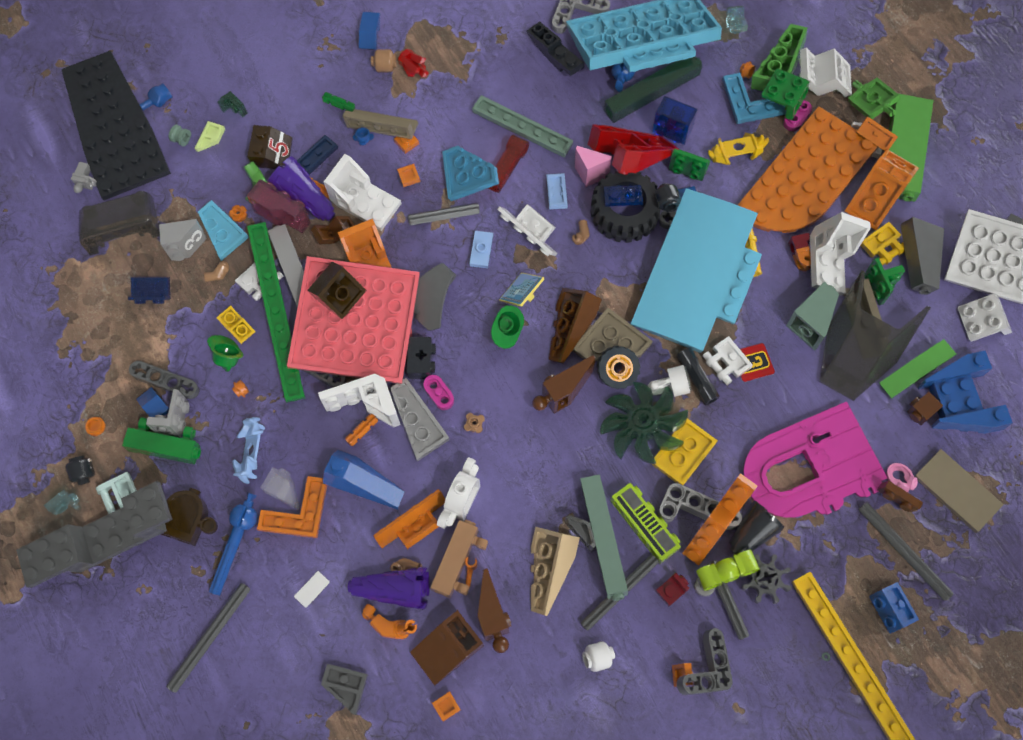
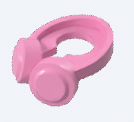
M894 463L888 467L886 475L889 481L906 492L917 487L918 480L907 466ZM893 472H903L907 483H903L900 479H895Z

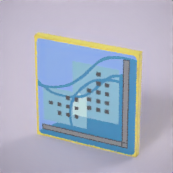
M521 273L499 299L500 302L521 307L527 300L531 302L535 297L533 295L534 291L544 281V277Z

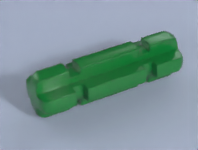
M325 92L322 96L323 102L331 103L332 106L351 112L355 109L354 103L347 102V100L336 95L332 96L331 93Z

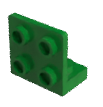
M776 69L763 90L761 97L785 106V110H787L785 118L793 120L808 94L810 81Z
M674 149L669 170L676 174L686 175L693 180L703 181L711 160L680 149Z

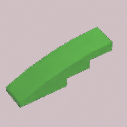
M943 339L892 373L879 384L892 399L957 354Z

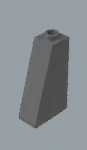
M912 217L901 223L910 285L912 290L928 295L938 290L940 285L944 228Z

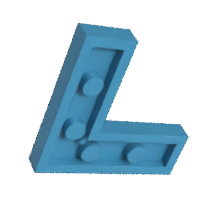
M741 73L723 76L722 81L737 124L786 115L787 110H785V106L773 101L763 99L750 102Z

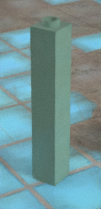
M599 474L580 478L607 599L619 601L628 595V589L601 477Z

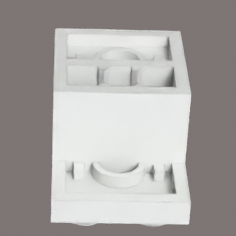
M807 48L800 50L799 64L801 66V73L799 77L810 81V91H813L817 96L834 90L841 92L845 97L852 95L850 64L835 48L816 56Z

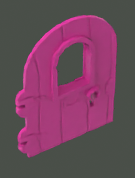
M847 401L759 440L750 449L743 468V476L757 485V488L751 495L753 501L755 500L761 504L770 514L783 518H796L815 510L819 514L828 515L832 513L830 505H832L834 511H837L843 506V498L855 493L859 497H869L871 493L868 488L871 489L873 494L878 493L879 485L883 480L887 479ZM826 433L830 435V437L820 440L817 444L812 441V438L816 439ZM803 453L805 459L811 465L815 479L784 492L772 489L766 476L767 470L773 465Z

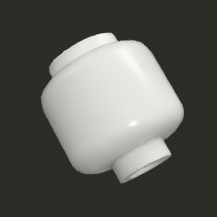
M597 642L586 646L585 652L582 653V658L587 669L590 668L591 671L598 672L611 667L612 661L615 659V653L613 648L609 647L605 642Z

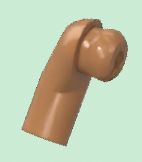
M402 558L391 564L390 570L398 571L422 567V564Z

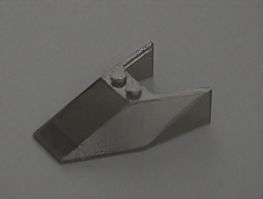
M863 270L860 271L851 283L831 319L826 335L819 379L820 383L852 401L858 398L898 362L931 308L926 306L900 329L894 328L865 312L861 308L865 271Z

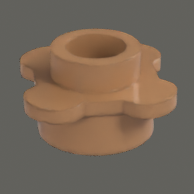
M468 413L466 415L467 421L464 425L465 431L481 433L483 431L482 423L485 421L484 416Z

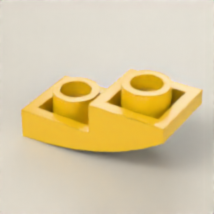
M229 306L216 317L240 344L256 332L232 306Z

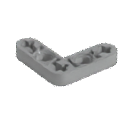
M560 0L552 20V30L555 33H564L567 30L566 21L571 20L575 8L598 14L610 11V1L589 0L591 3L585 5L582 3L583 0H570V3L567 0ZM566 8L569 12L564 14L560 10ZM560 19H562V24L557 26L560 23Z

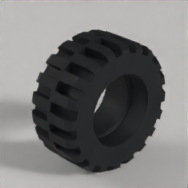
M617 170L615 174L609 173L605 175V179L601 178L598 185L593 190L590 212L593 218L592 222L594 226H598V231L601 234L606 233L605 237L608 239L615 238L616 242L626 240V243H630L632 239L636 241L641 240L643 235L647 237L651 230L655 229L661 210L658 208L654 196L658 186L654 181L650 182L651 178L649 176H642V172L624 175ZM627 196L637 200L643 210L633 216H623L614 212L609 203L617 197Z

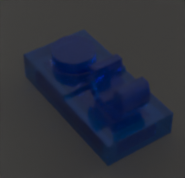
M641 185L605 186V207L642 205Z

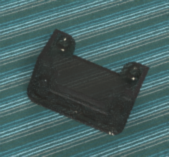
M138 191L132 195L92 206H84L79 211V241L90 256L98 254V247H105L104 242L135 233H139L141 237L145 236L144 233H150L152 238L160 236L154 199L151 194L145 191Z

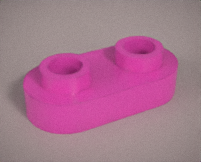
M804 100L793 118L796 121L785 118L783 122L784 127L788 131L799 130L810 116L812 111L811 104Z
M431 375L426 377L423 383L426 393L439 409H450L454 404V396L439 376ZM432 384L437 385L435 389L430 388ZM442 399H448L447 403H442L441 401Z

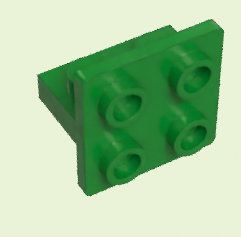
M875 258L866 270L864 278L869 279L875 300L880 306L886 302L894 291L893 288L901 280L905 270L903 265L884 270L879 258Z

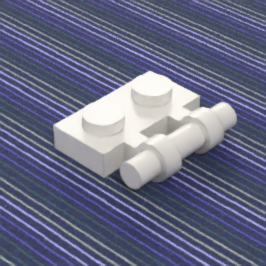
M254 263L235 282L248 295L255 290L256 292L252 295V298L258 301L262 297V292ZM280 271L277 272L279 280L284 277Z
M729 336L713 347L716 353L714 356L709 351L703 354L706 364L713 368L717 373L718 379L722 380L726 385L732 382V379L728 376L730 373H733L738 378L753 366ZM719 360H722L727 366L724 370L719 365Z

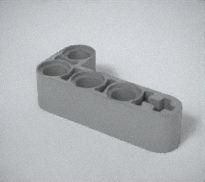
M675 483L669 486L658 510V518L661 517L666 523H670L676 517L679 509H682L707 520L710 516L708 508H716L719 501ZM674 490L679 492L680 498H673L670 492ZM689 500H697L699 506L694 507L690 505ZM669 508L673 515H664L663 509ZM740 512L737 513L733 523H730L726 530L737 528L742 520Z

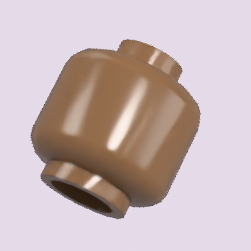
M377 49L374 56H371V66H375V70L379 73L392 72L393 68H396V54H393L391 49Z

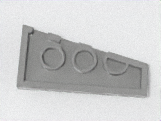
M407 378L403 379L402 384L397 383L390 388L417 462L450 440Z

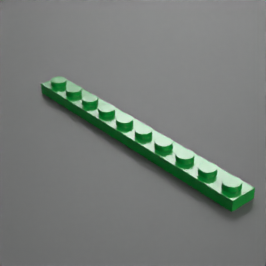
M266 222L247 226L285 401L288 403L305 399L299 369L287 367L292 337Z

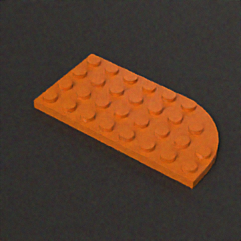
M818 106L738 206L758 213L753 227L760 230L791 233L806 226L809 227L821 219L873 155L878 146L858 134L855 128Z

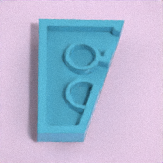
M212 200L198 211L221 261L249 238L247 233Z

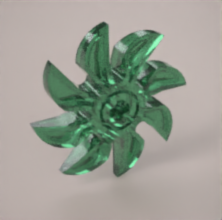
M633 382L641 403L635 405L632 398L624 394L615 395L605 401L606 404L622 410L626 415L617 412L610 414L601 424L600 434L623 429L616 434L614 439V449L617 456L622 460L628 446L633 439H636L634 447L637 456L646 463L656 464L647 441L650 439L654 440L657 448L664 451H671L681 447L684 441L672 437L661 430L668 432L679 430L687 421L688 410L666 415L671 412L674 405L671 389L666 386L660 399L654 406H651L653 402L651 389L643 383Z

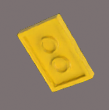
M685 418L650 464L674 482L684 486L718 440L691 420Z

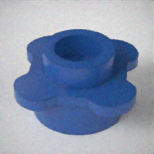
M364 127L357 129L355 135H353V140L358 141L362 146L366 145L369 140L374 139V135L370 134L369 130Z

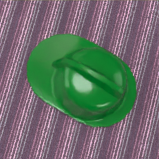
M510 305L501 308L497 313L491 328V337L498 347L508 349L517 342L524 325V316L521 310Z
M214 335L207 340L208 346L212 351L213 363L222 367L226 372H229L231 367L236 366L238 360L244 356L238 345L228 337Z

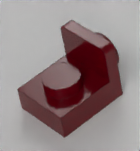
M674 573L655 592L670 607L689 590L687 586L689 583L683 575Z

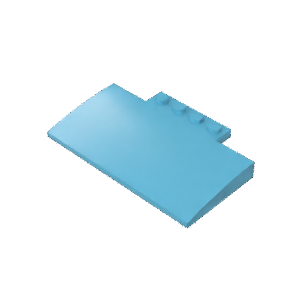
M655 0L566 21L572 39L589 70L624 63L629 72H636L641 69L686 60L696 56V50L693 46L720 40L722 31L720 24L701 0Z
M685 189L631 325L686 348H692V350L702 353L716 318L734 325L762 256L761 253L745 247L758 213L700 192Z

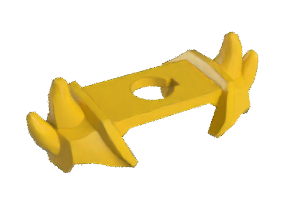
M747 132L744 133L743 138L722 142L721 138H718V144L711 150H708V155L713 163L717 162L726 165L731 164L728 158L747 153H753L750 159L754 160L763 153L769 138H764L763 135L755 137L754 134ZM740 143L745 147L742 150H736L733 145Z

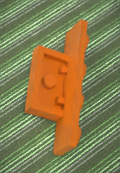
M438 489L431 493L428 497L375 533L373 537L379 546L384 548L399 537L408 550L439 527L437 526L438 521L432 513L445 503V497Z

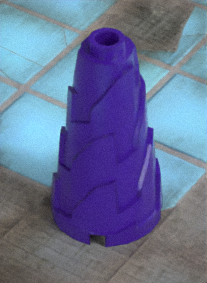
M293 156L283 161L285 165L282 167L278 166L272 173L268 184L288 199H292L300 207L308 210L316 218L322 221H330L335 215V208L332 206V203L320 191L321 189L309 177L310 175Z
M426 567L353 577L348 582V592H351L352 596L376 600L382 603L425 609L428 601L423 599L425 596H429L430 593L429 572L426 571Z

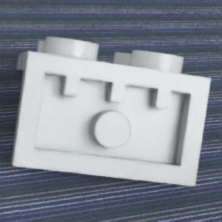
M996 293L958 307L966 333L971 342L1000 331L1004 335L1012 333L1001 301Z

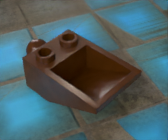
M592 355L557 375L553 374L545 378L542 395L534 397L532 401L534 409L542 411L549 405L555 414L571 405L594 371L595 356Z
M488 568L483 569L478 619L485 640L494 639L492 644L494 651L505 653L509 648V641L502 635L509 633L511 621L508 612L503 613Z

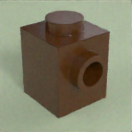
M928 392L921 399L917 396L909 404L912 407L907 413L915 423L921 426L943 405Z

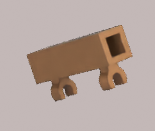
M459 520L430 587L433 592L450 599L454 591L467 596L470 589L469 586L458 582L465 565V560L469 556L472 546L482 550H486L488 546L487 540L477 537L479 531L474 522Z

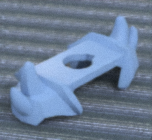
M258 417L246 418L242 421L244 425L239 431L237 438H246L243 460L241 464L235 459L232 461L235 470L233 475L246 484L250 483L248 478H257L252 473V470L257 469L256 459L260 435L265 430L263 425L258 424V421H260ZM253 445V452L249 455V449Z

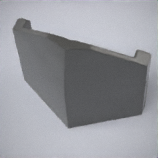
M568 515L565 518V524L577 537H580L579 540L591 553L595 551L596 544L591 524L583 519Z

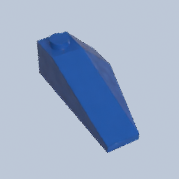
M337 450L331 456L324 471L323 484L397 510L405 491L358 457Z

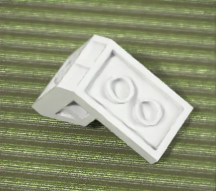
M346 154L343 155L324 180L329 199L337 207L364 222L373 218L377 229L380 231L384 229L401 205V200L372 185L369 176Z
M841 212L814 227L810 235L811 280L813 288L817 289L825 281L836 289L839 296L846 294L844 259L857 252L870 230L869 221Z
M372 374L318 393L327 412L338 411L342 406L355 405L360 400H363L369 414L372 413L376 418L392 427L401 425L385 378L377 374Z

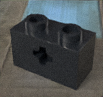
M431 337L409 338L407 375L409 379H425L431 376L432 373H435V361H432V355H436V344L432 343Z

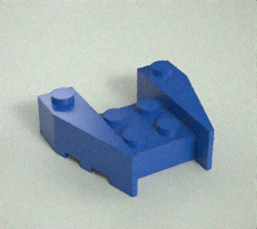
M986 350L963 356L928 377L918 386V390L929 388L930 393L943 405L937 411L940 419L931 425L933 429H955L963 432L975 431L986 434L1004 430L1013 423L1006 405L983 409L972 378L984 376L992 369Z

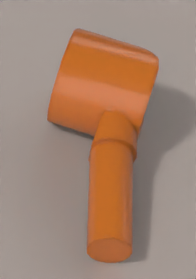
M467 557L465 560V567L467 569L466 585L470 587L473 571L477 568V559L475 558L474 565H468L469 558Z

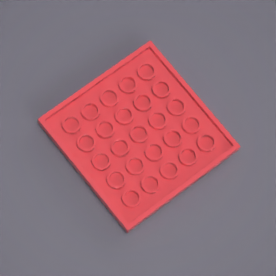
M307 256L287 367L356 378L377 374L385 378L386 382L402 384L420 272ZM331 262L343 266L367 290L343 319H340L307 291Z

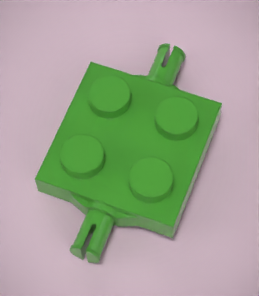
M876 77L864 85L858 80L852 83V86L857 91L848 97V101L863 115L873 119L882 112L887 113L890 117L896 114V110L891 106L900 100V96Z

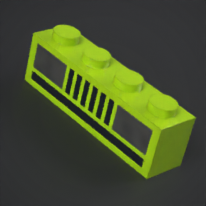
M629 483L611 496L610 502L649 552L658 559V563L661 564L680 549V540L674 533L671 534L668 531V525L664 519L656 516L652 504L649 501L645 502L641 497L643 494L640 489Z

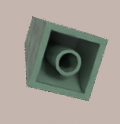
M824 281L794 311L786 325L814 351L827 335L839 293L832 285H828Z

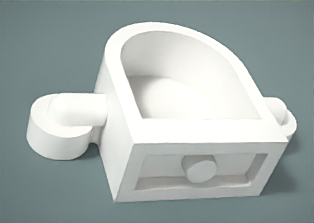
M468 457L462 471H459L453 480L437 526L445 529L446 526H452L455 519L465 521L480 488V481L475 477L479 469L478 465H476V460Z

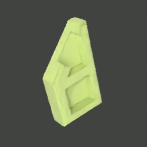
M208 121L195 146V150L200 152L217 145L225 131V127Z

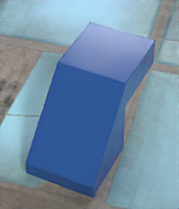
M362 13L359 28V48L377 49L380 13Z
M152 387L136 399L149 417H155V415L165 416L169 412V407Z

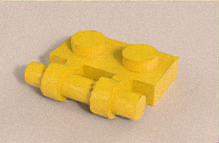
M890 222L866 237L860 245L871 258L878 254L882 266L889 264L896 255L900 256L905 252L904 243L900 244L897 240L901 234ZM890 245L892 250L887 252L885 248Z

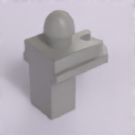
M79 162L75 173H72L71 180L75 184L73 189L76 193L82 192L83 188L92 190L93 186L96 187L97 181L89 176L91 170L88 163Z

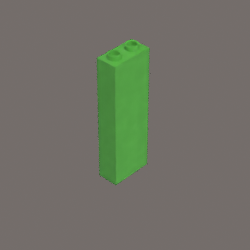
M899 94L900 100L892 105V108L896 110V114L890 117L889 131L898 136V138L889 150L919 168L899 196V199L915 202L922 188L934 100Z

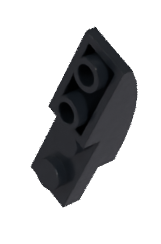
M541 22L527 30V34L537 48L560 72L564 70L572 76L584 67V62L562 44L561 38Z

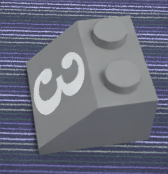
M197 219L159 225L160 244L171 261H182L185 258H190L207 239Z

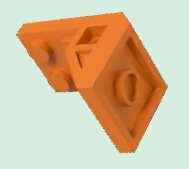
M887 149L877 160L845 209V212L854 217L869 221L870 227L877 230L919 168Z
M373 218L337 232L348 262L392 268Z

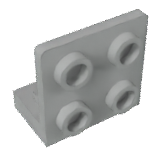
M173 389L168 417L163 415L148 417L146 425L155 433L181 438L186 426L185 415L189 412L190 408L188 400L178 389Z

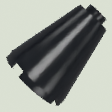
M754 500L729 543L732 546L729 549L736 555L746 550L754 551L780 533L785 526L774 515H771L766 508Z

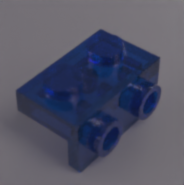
M131 277V296H128V300H134V304H146V300H153V304H164V300L171 299L170 277Z

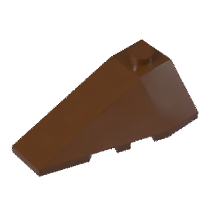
M562 287L555 310L558 312V316L553 324L556 330L555 336L551 339L550 361L562 364L565 362L595 319L602 301L601 298L588 291Z

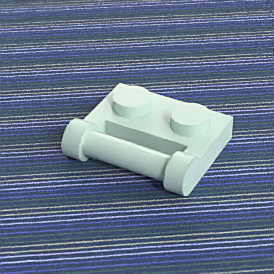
M128 472L96 487V491L101 495L108 514L116 511L108 493L110 489L113 490L120 508L123 507L121 498L137 491Z

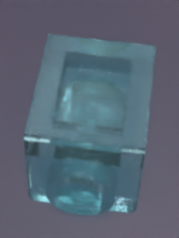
M65 490L61 491L44 505L54 515L63 513L68 508V505H71L78 511L82 508L78 504L80 499L73 492L68 493Z

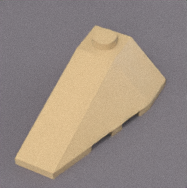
M535 527L531 545V553L534 554V565H531V572L534 573V583L531 585V611L548 616L576 557L580 537Z

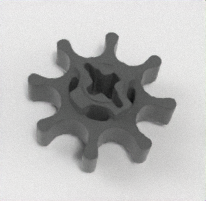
M755 554L754 557L760 570L750 574V583L744 584L741 589L745 591L747 588H754L757 591V598L754 600L756 604L761 602L763 594H768L772 598V603L777 604L779 598L776 596V590L779 588L786 592L791 590V586L785 585L781 580L782 574H788L791 570L789 567L784 570L776 569L774 562L777 559V555L775 554L771 556L769 564L762 563L759 555ZM773 576V578H771L768 582H759V580L763 577Z

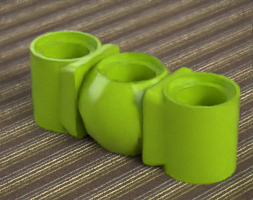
M746 550L734 555L733 558L720 560L716 565L713 563L696 570L703 590L707 591L722 585V582L728 583L738 579L740 576L744 577L759 571L760 568L752 550Z

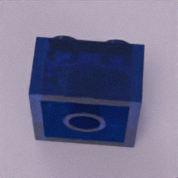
M664 96L655 113L652 132L669 138L675 143L685 145L693 129L698 109Z

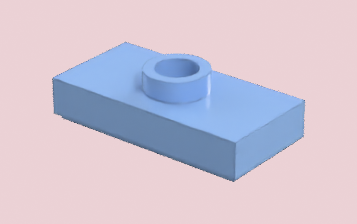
M565 173L547 174L549 210L567 209Z
M475 231L470 258L471 267L488 269L493 233Z

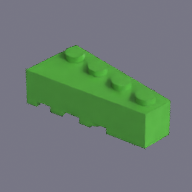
M794 24L789 25L780 37L777 45L770 51L766 60H763L760 68L752 75L751 89L763 91L776 69L794 74L800 58V50L803 49L806 42L807 27Z

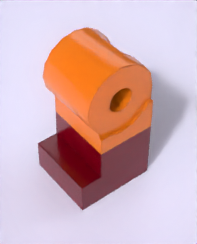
M809 232L791 236L788 242L796 267L800 271L811 269V252L808 245L810 242Z

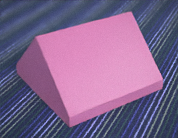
M577 146L575 169L585 187L599 182L601 178L605 179V175L610 173L612 156Z

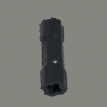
M687 348L678 353L677 359L681 365L686 366L688 376L697 389L703 404L709 405L718 400L720 396L704 373L692 348Z

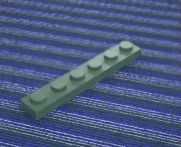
M482 95L472 108L473 113L564 158L573 145V140Z

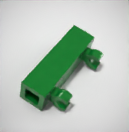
M141 417L138 429H127L122 447L127 451L194 465L196 460L200 458L201 446L196 441H193L196 435V430H193V427L185 426L183 438L148 432L150 427L146 425L147 418Z

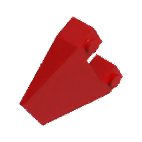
M596 124L592 125L587 144L593 151L600 153L611 152L614 155L612 166L624 175L637 173L672 156L674 149L679 150L678 147L660 135Z

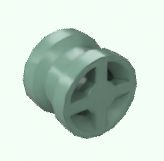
M174 125L170 129L169 140L174 143L178 142L183 147L188 144L191 138V131L186 128L182 129L179 125Z

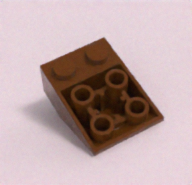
M457 610L438 625L410 653L434 686H436L484 647V644Z

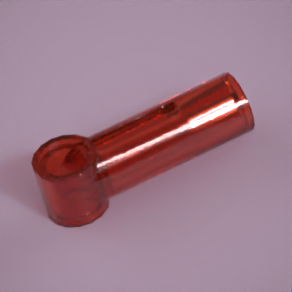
M515 135L509 138L505 151L495 165L499 184L489 187L491 191L501 192L519 160L526 155L530 144L528 141Z

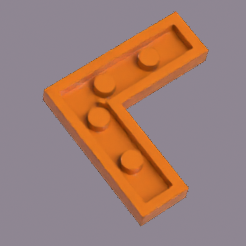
M307 477L300 515L261 510L257 530L318 538L327 485L323 484V478Z

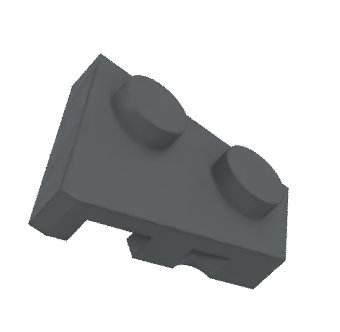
M327 664L321 685L352 714L357 715L368 674Z

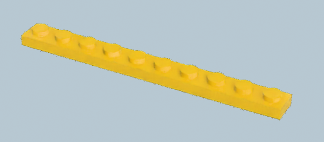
M808 572L792 581L791 583L888 740H915L812 573Z

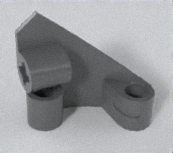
M444 263L435 266L419 278L414 314L415 318L429 331L441 328L442 310L449 285L456 277V274Z

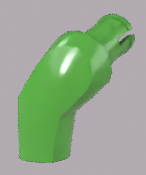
M251 161L243 166L253 185L245 199L249 203L256 205L261 194L267 192L268 183L254 161Z

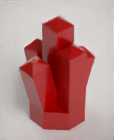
M405 49L400 53L398 62L409 77H414L415 74H419L422 78L428 76L429 72L424 64L425 57L414 53L411 49Z

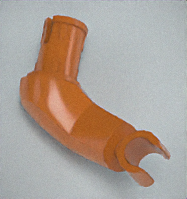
M366 604L363 609V618L371 620L370 625L382 637L405 639L409 634L415 633L417 630V624L412 625L415 623L413 620L389 621L380 614L374 616L376 609L370 604Z

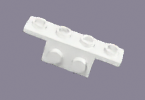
M527 204L516 218L508 210L499 206L497 210L501 212L500 216L507 222L511 221L514 223L513 227L518 232L527 234V239L535 245L537 243L541 246V252L547 256L557 255V252L545 243L556 227Z

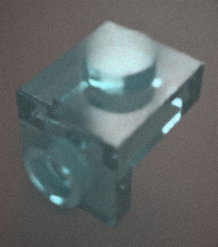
M744 6L727 7L726 25L730 33L738 34L747 31L748 24L744 18Z

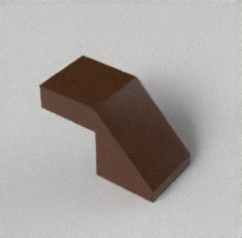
M335 216L329 225H314L311 231L319 244H334L340 241L337 232L355 225L350 216Z

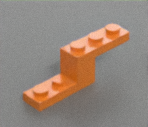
M740 473L682 554L699 566L752 495L757 485Z

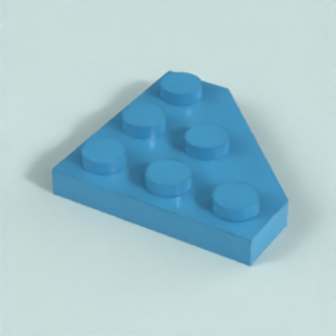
M460 146L442 151L447 194L450 201L499 184L497 168L493 164L482 160Z

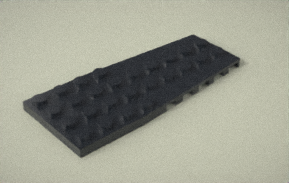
M111 51L62 69L83 151L93 178L97 181L96 186L103 201L171 174L155 133Z

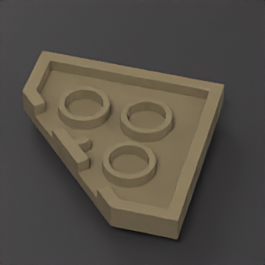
M607 308L582 336L572 351L583 360L594 355L595 361H598V357L607 348L623 346L633 351L640 358L653 341L611 309Z

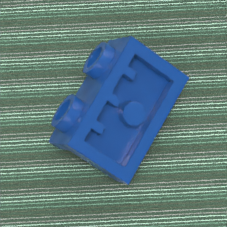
M898 582L869 596L890 634L919 620Z

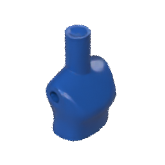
M162 83L159 86H153L147 94L148 99L139 105L143 111L152 105L162 107L173 96Z

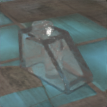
M272 468L260 488L264 493L299 510L300 504L294 481L289 476L290 473L283 468L279 470Z

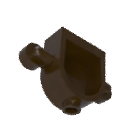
M189 488L188 491L175 492L166 500L172 520L165 523L167 531L160 535L196 546L202 531L208 535L217 531L218 523L213 518L208 517L207 505L199 497L200 491Z

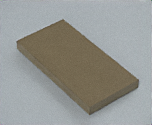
M942 449L914 476L919 483L975 533L979 532L1004 505Z

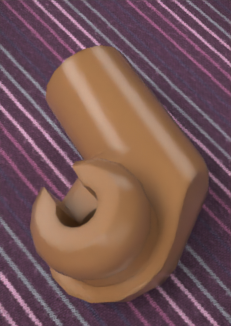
M587 220L578 222L580 231L572 236V241L576 245L583 244L590 236Z
M226 261L219 262L213 272L204 273L205 281L222 280L229 271V264Z

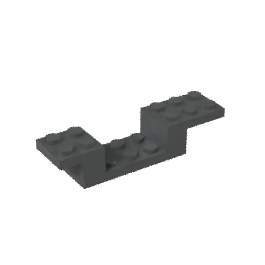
M155 481L121 498L122 508L88 525L80 527L68 524L17 549L26 587L32 588L65 571L81 573L166 532L165 523L172 520L161 483Z

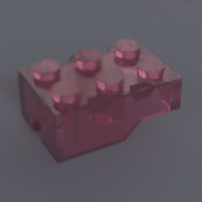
M260 179L247 194L249 202L253 204L254 212L275 226L289 225L303 234L311 224L305 204L298 199L296 201L291 200V196L283 190L276 191V187L268 181L266 183Z

